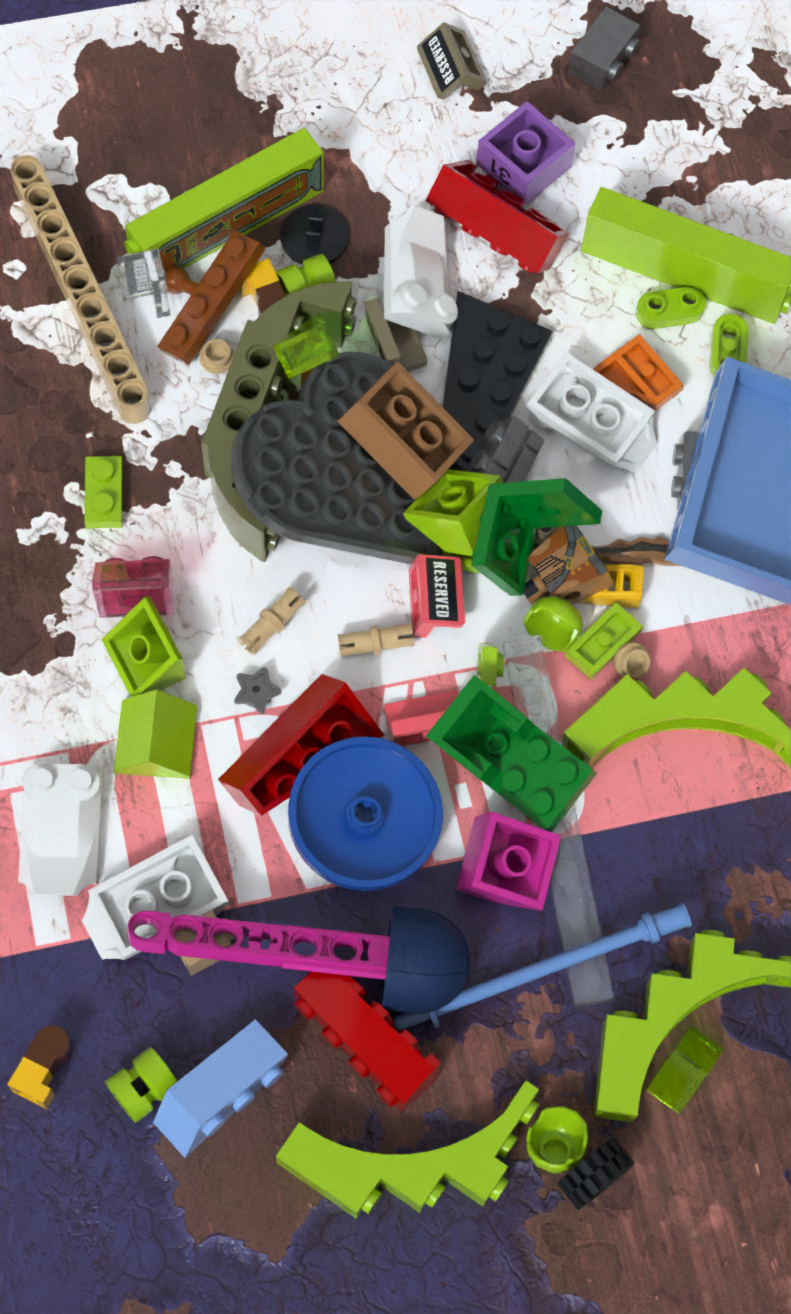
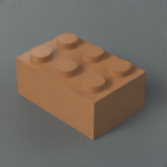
M398 361L337 421L414 500L434 485L474 441Z

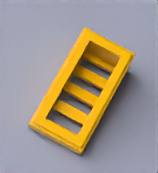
M629 564L604 565L612 580H615V591H608L607 588L577 602L612 606L617 602L621 607L638 609L642 598L644 566ZM624 581L630 582V591H623Z

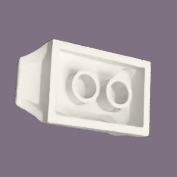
M413 205L402 216L385 227L384 319L443 339L450 334V324L458 316L457 305L449 295L448 251L444 216Z
M567 352L534 393L525 408L537 426L546 429L554 428L612 466L634 473L657 444L653 427L655 410Z
M49 763L37 764L26 768L23 778L24 800L18 881L28 888L31 895L78 896L88 885H97L104 783L103 769L84 764Z
M190 835L88 890L89 901L82 922L102 960H126L142 952L134 949L128 941V922L135 913L140 911L170 913L171 918L182 914L202 916L213 910L215 916H217L230 903L194 836ZM145 924L138 926L134 932L139 937L150 938L156 934L157 930L153 926Z

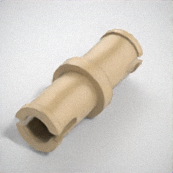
M288 587L269 609L264 608L259 613L260 618L237 639L241 646L245 644L246 647L244 649L255 656L259 649L275 633L280 634L285 629L284 624L301 606L306 604L302 596L297 598L299 593L292 587Z
M411 622L384 628H378L377 625L370 626V630L337 634L339 645L354 643L339 646L340 656L342 658L368 652L380 655L382 654L381 650L407 646L413 647L415 646L413 635L402 636L413 634Z

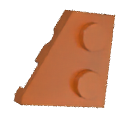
M640 334L593 368L594 371L655 411L684 390V384Z

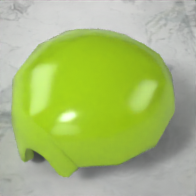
M556 596L538 599L531 606L523 620L528 634L537 643L550 650L565 652L577 640L583 627L582 617L578 610L569 601Z
M565 1106L543 1109L536 1122L529 1127L527 1132L526 1147L528 1156L538 1168L558 1174L570 1171L586 1155L588 1149L587 1123L577 1111Z

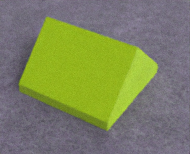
M150 596L144 597L101 639L131 697L156 689L161 691L186 679L183 657Z
M158 689L122 700L114 774L190 779L197 705Z

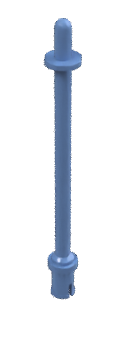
M683 902L652 915L649 912L641 914V919L634 926L464 989L451 1003L439 1010L422 1014L400 1013L392 1019L394 1021L393 1028L403 1030L431 1019L435 1029L439 1027L440 1023L438 1016L640 940L650 941L651 944L660 942L659 937L685 927H691L692 923L689 913Z

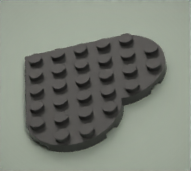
M350 351L334 354L309 373L300 389L298 401L284 400L267 404L252 414L242 424L235 435L231 449L232 476L244 504L263 525L274 533L290 540L406 564H412L418 554L437 555V544L405 519L403 513L415 500L337 422L393 364L375 355L363 352Z

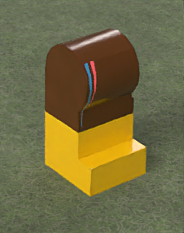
M269 258L256 263L239 289L242 297L252 294L258 307V317L269 306L286 296Z
M52 1025L42 1028L36 1034L7 1084L13 1093L46 1110L48 1109L55 1097L48 1085L58 1067L70 1059L73 1051L72 1043L66 1031L61 1027Z

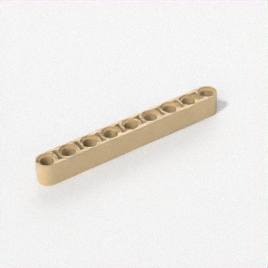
M31 155L19 156L11 163L10 170L15 193L120 417L127 423H142L148 418L151 411L148 389L41 163ZM66 258H71L68 261H61ZM77 286H85L81 289H74ZM90 314H99L96 317H87ZM103 342H112V344L107 346L100 345ZM118 370L126 371L125 373L120 375L113 374ZM130 399L140 400L138 403L135 404L126 403Z

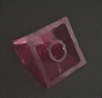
M148 556L142 560L135 561L109 558L105 562H95L92 589L99 618L125 617L146 596L151 597L160 615H174L173 574L170 559Z

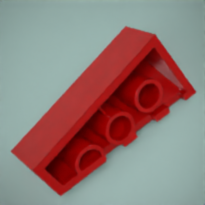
M464 160L443 164L425 200L434 206L433 211L444 216L445 219L456 220L462 224L461 229L465 233L477 238L481 236L489 241L490 248L495 252L505 256L511 255L519 261V267L527 272L535 274L536 272L540 273L549 270L552 267L569 232L539 210L529 208L527 211L523 208L525 204L524 199L513 192L497 189L499 181L490 174L484 176L476 173L477 165L472 161Z
M321 674L218 778V781L239 806L262 816L290 797L293 783L302 767L324 747L353 737L381 738L385 735L346 682Z
M310 972L294 987V997L297 999L293 1003L294 1006L308 1021L313 1017L324 1028L321 1031L322 1036L334 1049L337 1050L341 1046L351 1057L348 1060L349 1065L361 1078L364 1079L366 1076H369L379 1086L375 1091L387 1106L392 1108L396 1105L403 1112L438 1079L441 1062L431 1053L424 1058L421 1055V1049L417 1045V1039L406 1029L397 1032L392 1027L394 1021L390 1017L389 1012L379 1003L372 1001L368 1004L363 1000L367 994L364 988L351 976Z

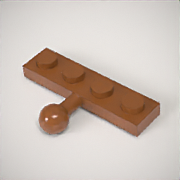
M234 230L199 284L190 280L188 272L182 267L172 266L165 270L162 276V284L165 290L171 294L185 292L191 296L157 346L164 354L187 366L190 365L266 250L262 244Z

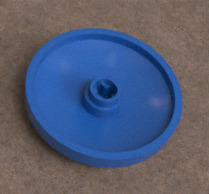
M353 737L324 747L302 767L293 783L289 797L288 827L297 852L303 861L320 877L346 889L375 891L395 886L407 880L426 863L439 840L443 823V805L434 777L426 765L412 752L385 739Z

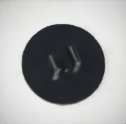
M306 205L292 211L284 219L280 229V242L289 258L303 265V260L320 253L326 257L330 264L345 252L349 242V230L343 217L335 210L322 205Z

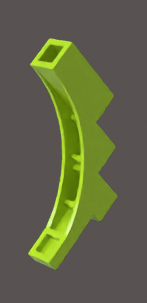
M745 668L738 672L714 696L710 694V690L703 680L698 677L693 678L685 671L655 700L652 698L651 691L643 682L639 680L634 681L627 674L563 733L560 744L589 767H592L608 753L640 737L671 730L700 729L731 734L755 742L773 751L791 768V730L786 726L784 718L777 711L768 709L765 706L771 695L766 682L760 676L754 673L751 674Z
M703 930L701 934L695 933L689 945L686 978H681V973L672 970H660L657 974L652 973L646 983L643 1019H637V1014L629 1011H615L613 1015L607 1014L602 1026L593 1117L633 1123L638 1116L642 1085L649 1064L657 1048L672 1029L691 1012L726 993L763 984L791 988V956H780L777 960L762 958V954L756 951L745 950L740 951L738 954H733L735 938L724 937L723 932L716 930Z
M525 1080L504 1114L490 1125L457 1143L421 1153L378 1154L360 1151L326 1139L299 1122L277 1153L276 1163L356 1219L362 1210L369 1214L382 1195L377 1190L379 1185L419 1213L426 1204L433 1208L446 1188L440 1183L442 1179L484 1207L489 1198L496 1202L509 1183L503 1177L508 1166L496 1157L499 1154L505 1159L518 1139L512 1134L520 1121L527 1125L540 1105L534 1101L539 1089Z

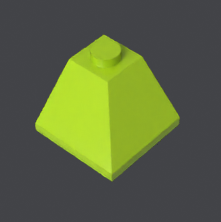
M448 469L403 514L407 521L445 552L472 556L473 550L476 547L480 517L484 510L489 484L503 483V479L499 475Z

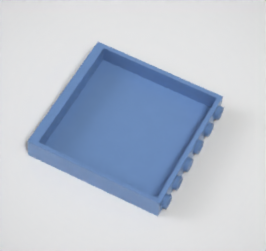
M726 357L716 370L664 560L791 605V380Z

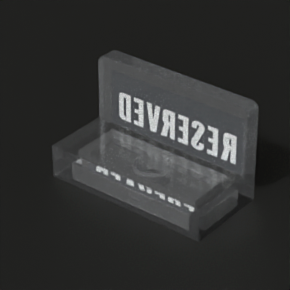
M154 249L117 257L116 261L123 299L129 300L151 295L156 317L171 316L166 277L159 250Z

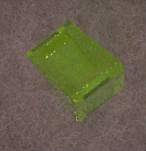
M322 313L316 314L273 345L288 379L340 355Z
M691 1026L646 1091L680 1114L725 1049Z

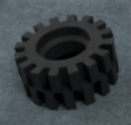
M613 1137L579 1162L577 1166L561 1178L557 1185L575 1208L580 1210L616 1182L635 1163Z

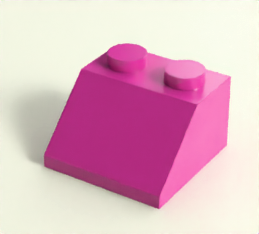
M492 811L475 816L455 890L493 903L538 911L543 910L561 835Z

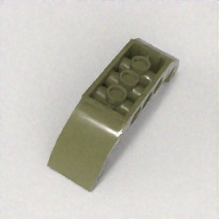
M349 281L329 282L303 288L286 295L269 306L255 321L247 319L201 442L205 476L211 478L213 497L221 519L239 544L262 562L266 561L269 550L275 552L280 535L263 525L250 512L241 499L234 484L231 471L232 444L239 428L252 414L267 404L283 401L284 395L280 394L284 384L289 385L292 380L294 364L291 363L295 354H301L305 338L341 348L345 336H352L356 323V316H353L357 298L352 297V282Z

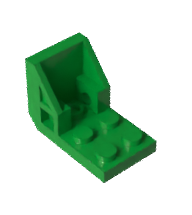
M473 675L426 735L427 738L542 829L549 832L554 830L597 775L591 767L535 726L525 715L475 675Z

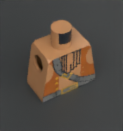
M564 526L557 529L528 556L527 559L536 576L525 582L523 594L530 605L547 594L575 604L615 584L608 570L577 526Z

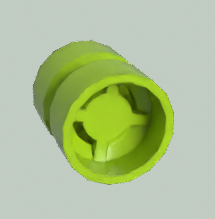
M322 253L303 260V266L300 268L292 264L275 271L286 295L306 287L336 282L332 268Z
M149 1047L132 1060V1068L130 1070L121 1068L104 1082L127 1115L136 1124L154 1110L153 1102L156 1100L162 1102L166 1091L178 1081L156 1051ZM138 1077L149 1091L142 1097L131 1085Z

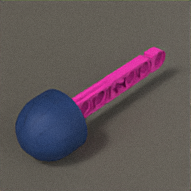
M392 906L388 936L184 914L170 918V913L156 911H140L135 913L128 922V941L134 949L142 952L165 954V951L168 950L177 956L383 979L381 1006L386 1011L422 1014L439 1010L451 1003L459 995L465 986L470 971V952L463 933L455 923L444 915L426 909ZM145 924L151 925L157 930L156 934L150 938L139 937L134 931L138 926ZM181 929H190L197 936L193 941L184 943L178 941L174 935ZM228 933L233 935L237 941L229 947L219 946L214 939L219 934ZM244 937H249L248 948H243ZM262 940H270L268 949L261 948ZM300 942H309L315 946L316 951L311 955L303 956L295 951L294 946ZM340 946H347L352 948L356 955L352 959L342 960L336 957L334 950ZM363 950H367L366 961H362Z

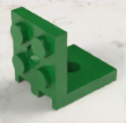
M566 478L489 484L484 510L480 517V528L476 547L472 554L473 561L471 566L509 596H523L530 563L527 558L532 553L536 529L597 525L601 522L603 511Z

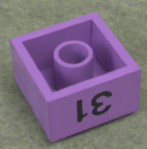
M526 101L478 140L476 165L486 174H490L498 180V184L506 191L513 192L524 199L525 206L572 167L576 143Z

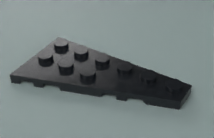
M457 290L456 305L458 316L453 322L443 408L474 439L449 469L471 472L473 468L470 467V462L473 456L483 449L487 438H485L486 430L496 420L512 417L552 339L553 331Z

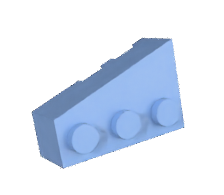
M255 1019L166 1091L153 1124L186 1158L207 1137L213 1135L235 1111L237 1113L242 1111L254 1099V1094L262 1086L266 1089L271 1087L283 1075L284 1071L281 1067L288 1053Z

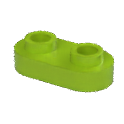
M693 287L648 292L639 298L635 315L638 322L649 329L693 324L702 318L706 307V299L702 292ZM683 300L692 301L694 304H686ZM655 304L658 305L660 308L653 309L649 305Z
M725 314L720 316L714 323L711 332L709 369L713 376L726 357L747 363L748 325L740 316ZM724 334H730L734 338H726L724 337Z

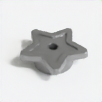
M263 667L254 675L238 673L236 676L241 689L236 695L234 703L236 705L246 704L249 707L255 708L260 714L265 712L266 705L271 698L282 693L281 688L269 682V673L266 667ZM258 687L260 691L255 693L253 688Z

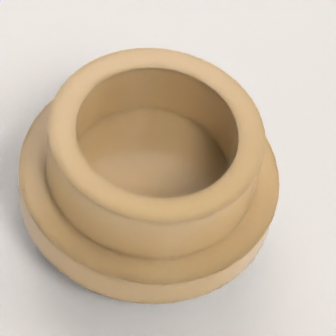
M212 339L200 350V364L209 373L222 374L229 370L235 353L233 348L224 340Z
M638 642L623 644L614 656L613 663L616 672L622 677L628 674L632 679L643 676L650 667L648 650Z

